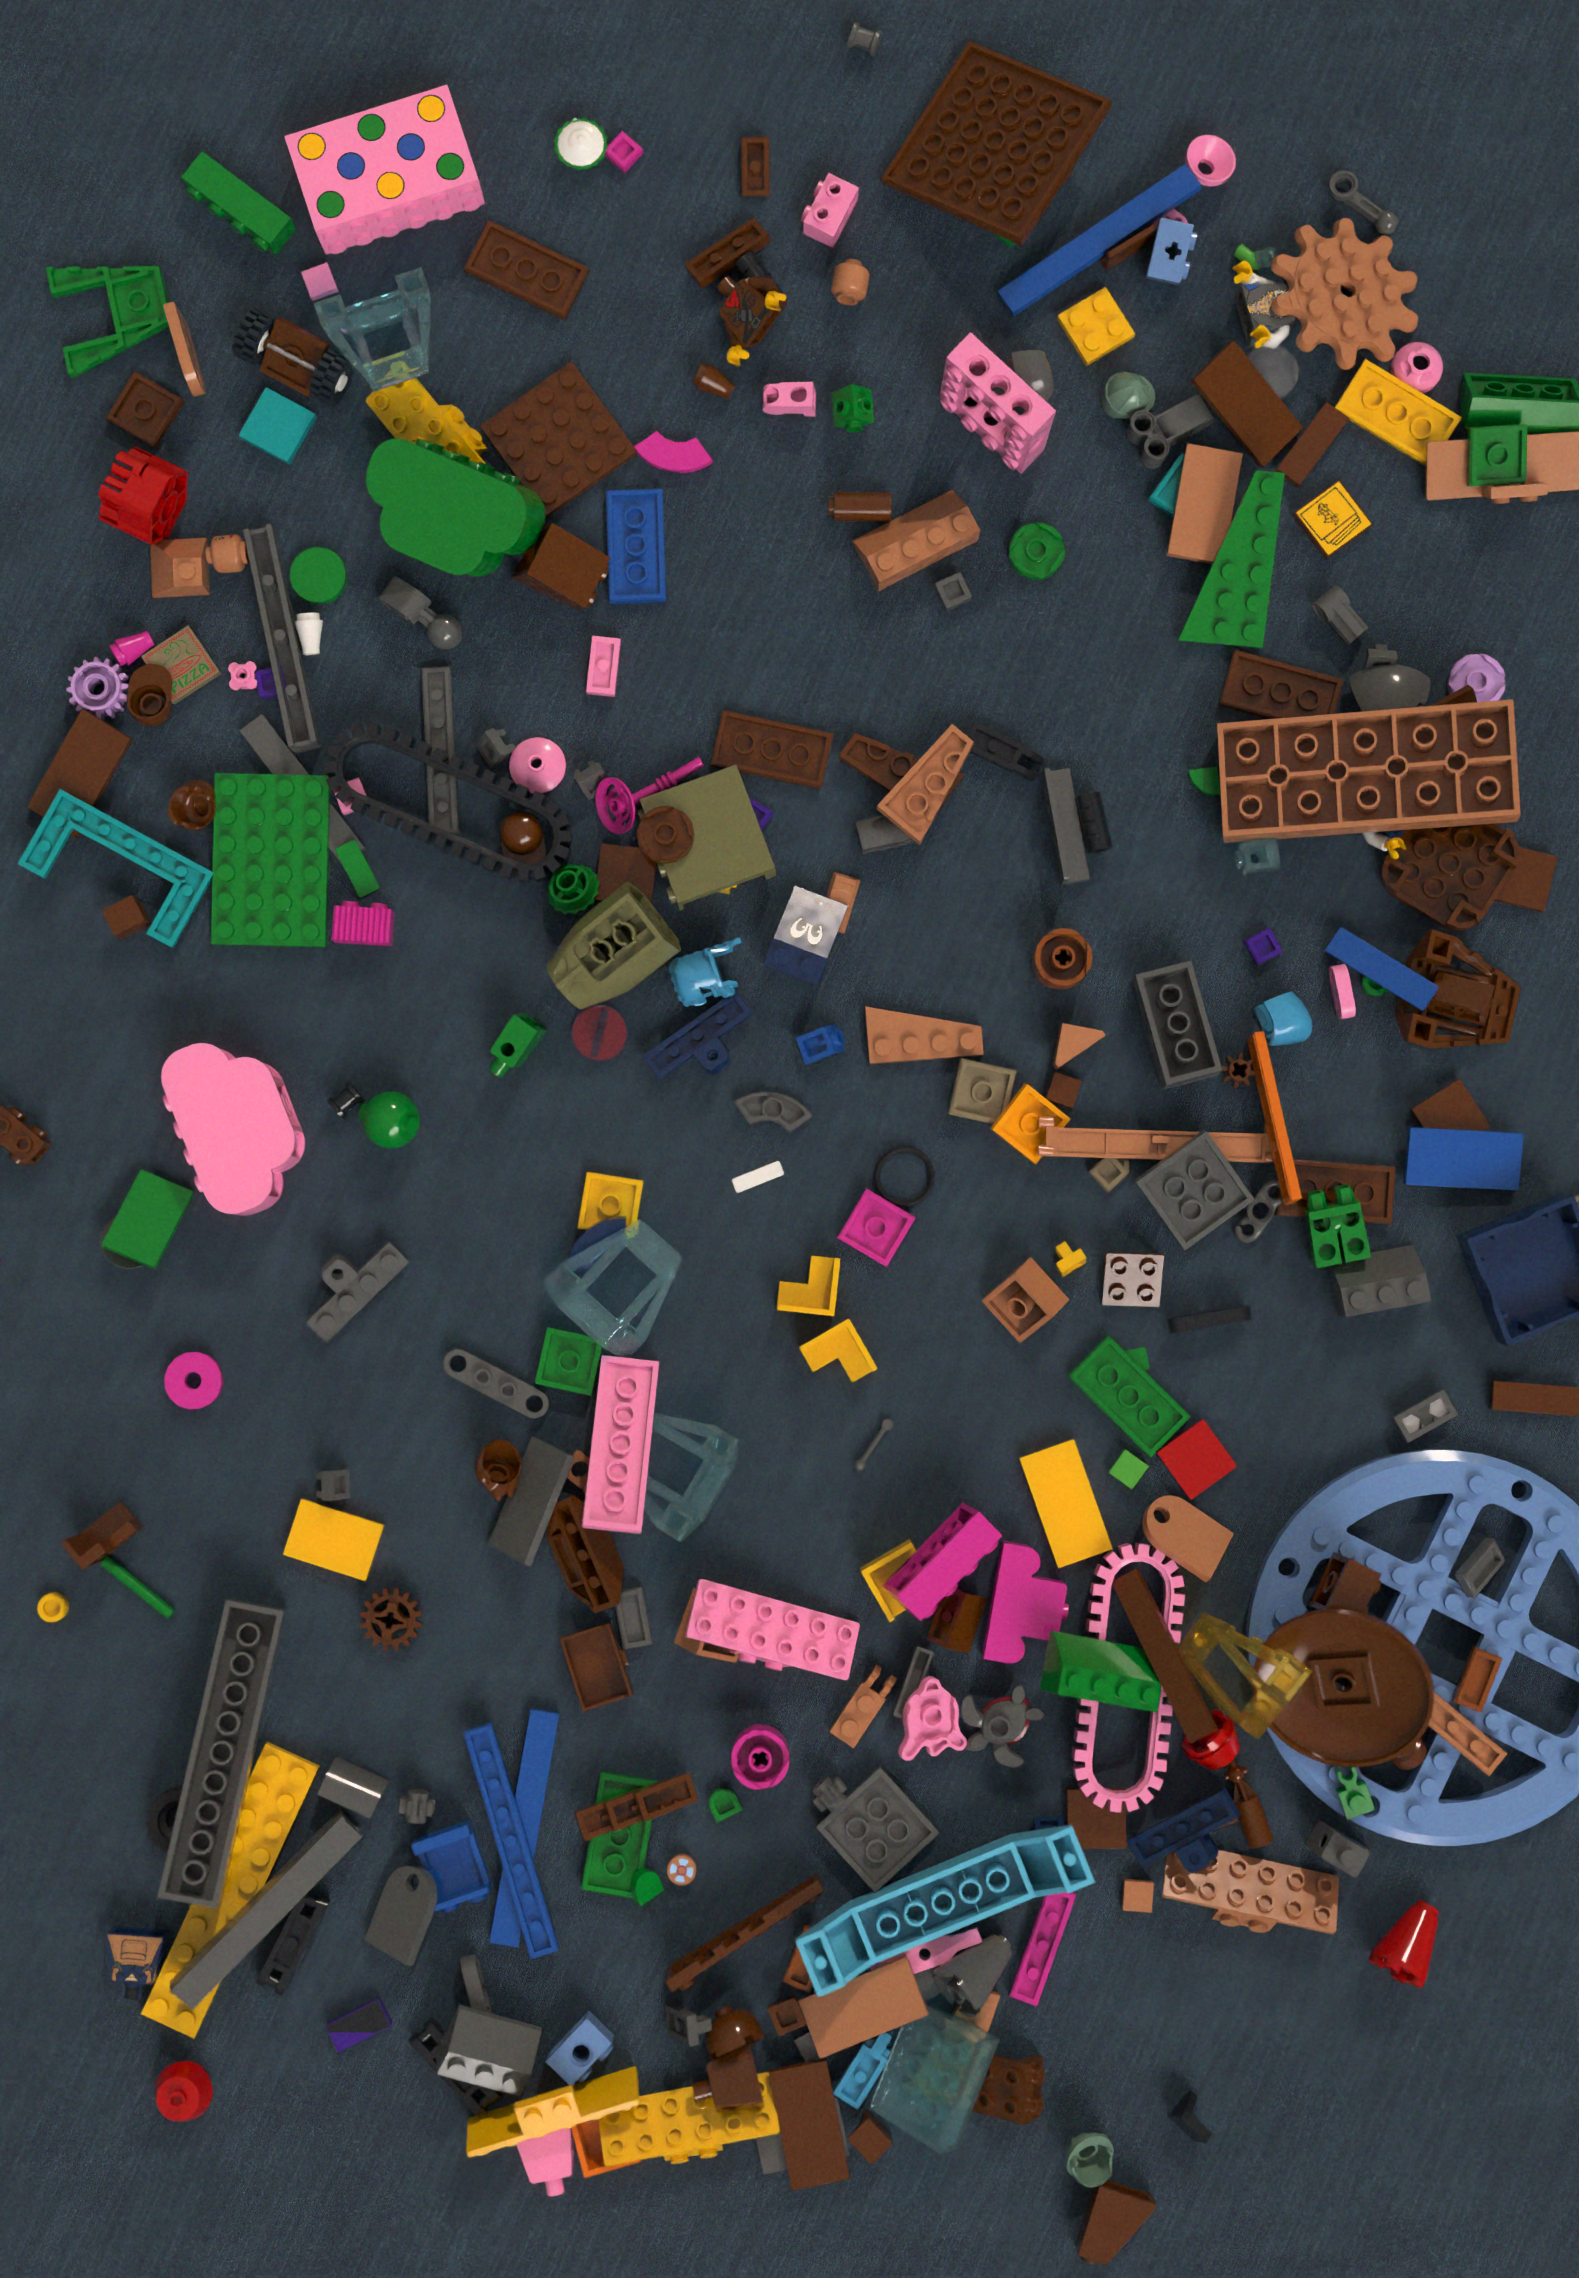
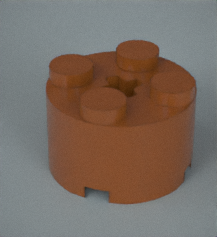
M1060 928L1049 932L1039 941L1032 954V969L1037 980L1045 986L1056 990H1064L1077 985L1091 968L1093 959L1091 947L1081 934L1075 930ZM1060 953L1063 954V958L1068 959L1064 965H1060V962L1055 959Z

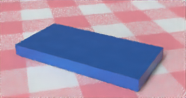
M606 490L608 556L610 557L608 562L610 604L666 602L663 490Z
M1408 1127L1403 1184L1519 1190L1524 1134L1520 1132Z

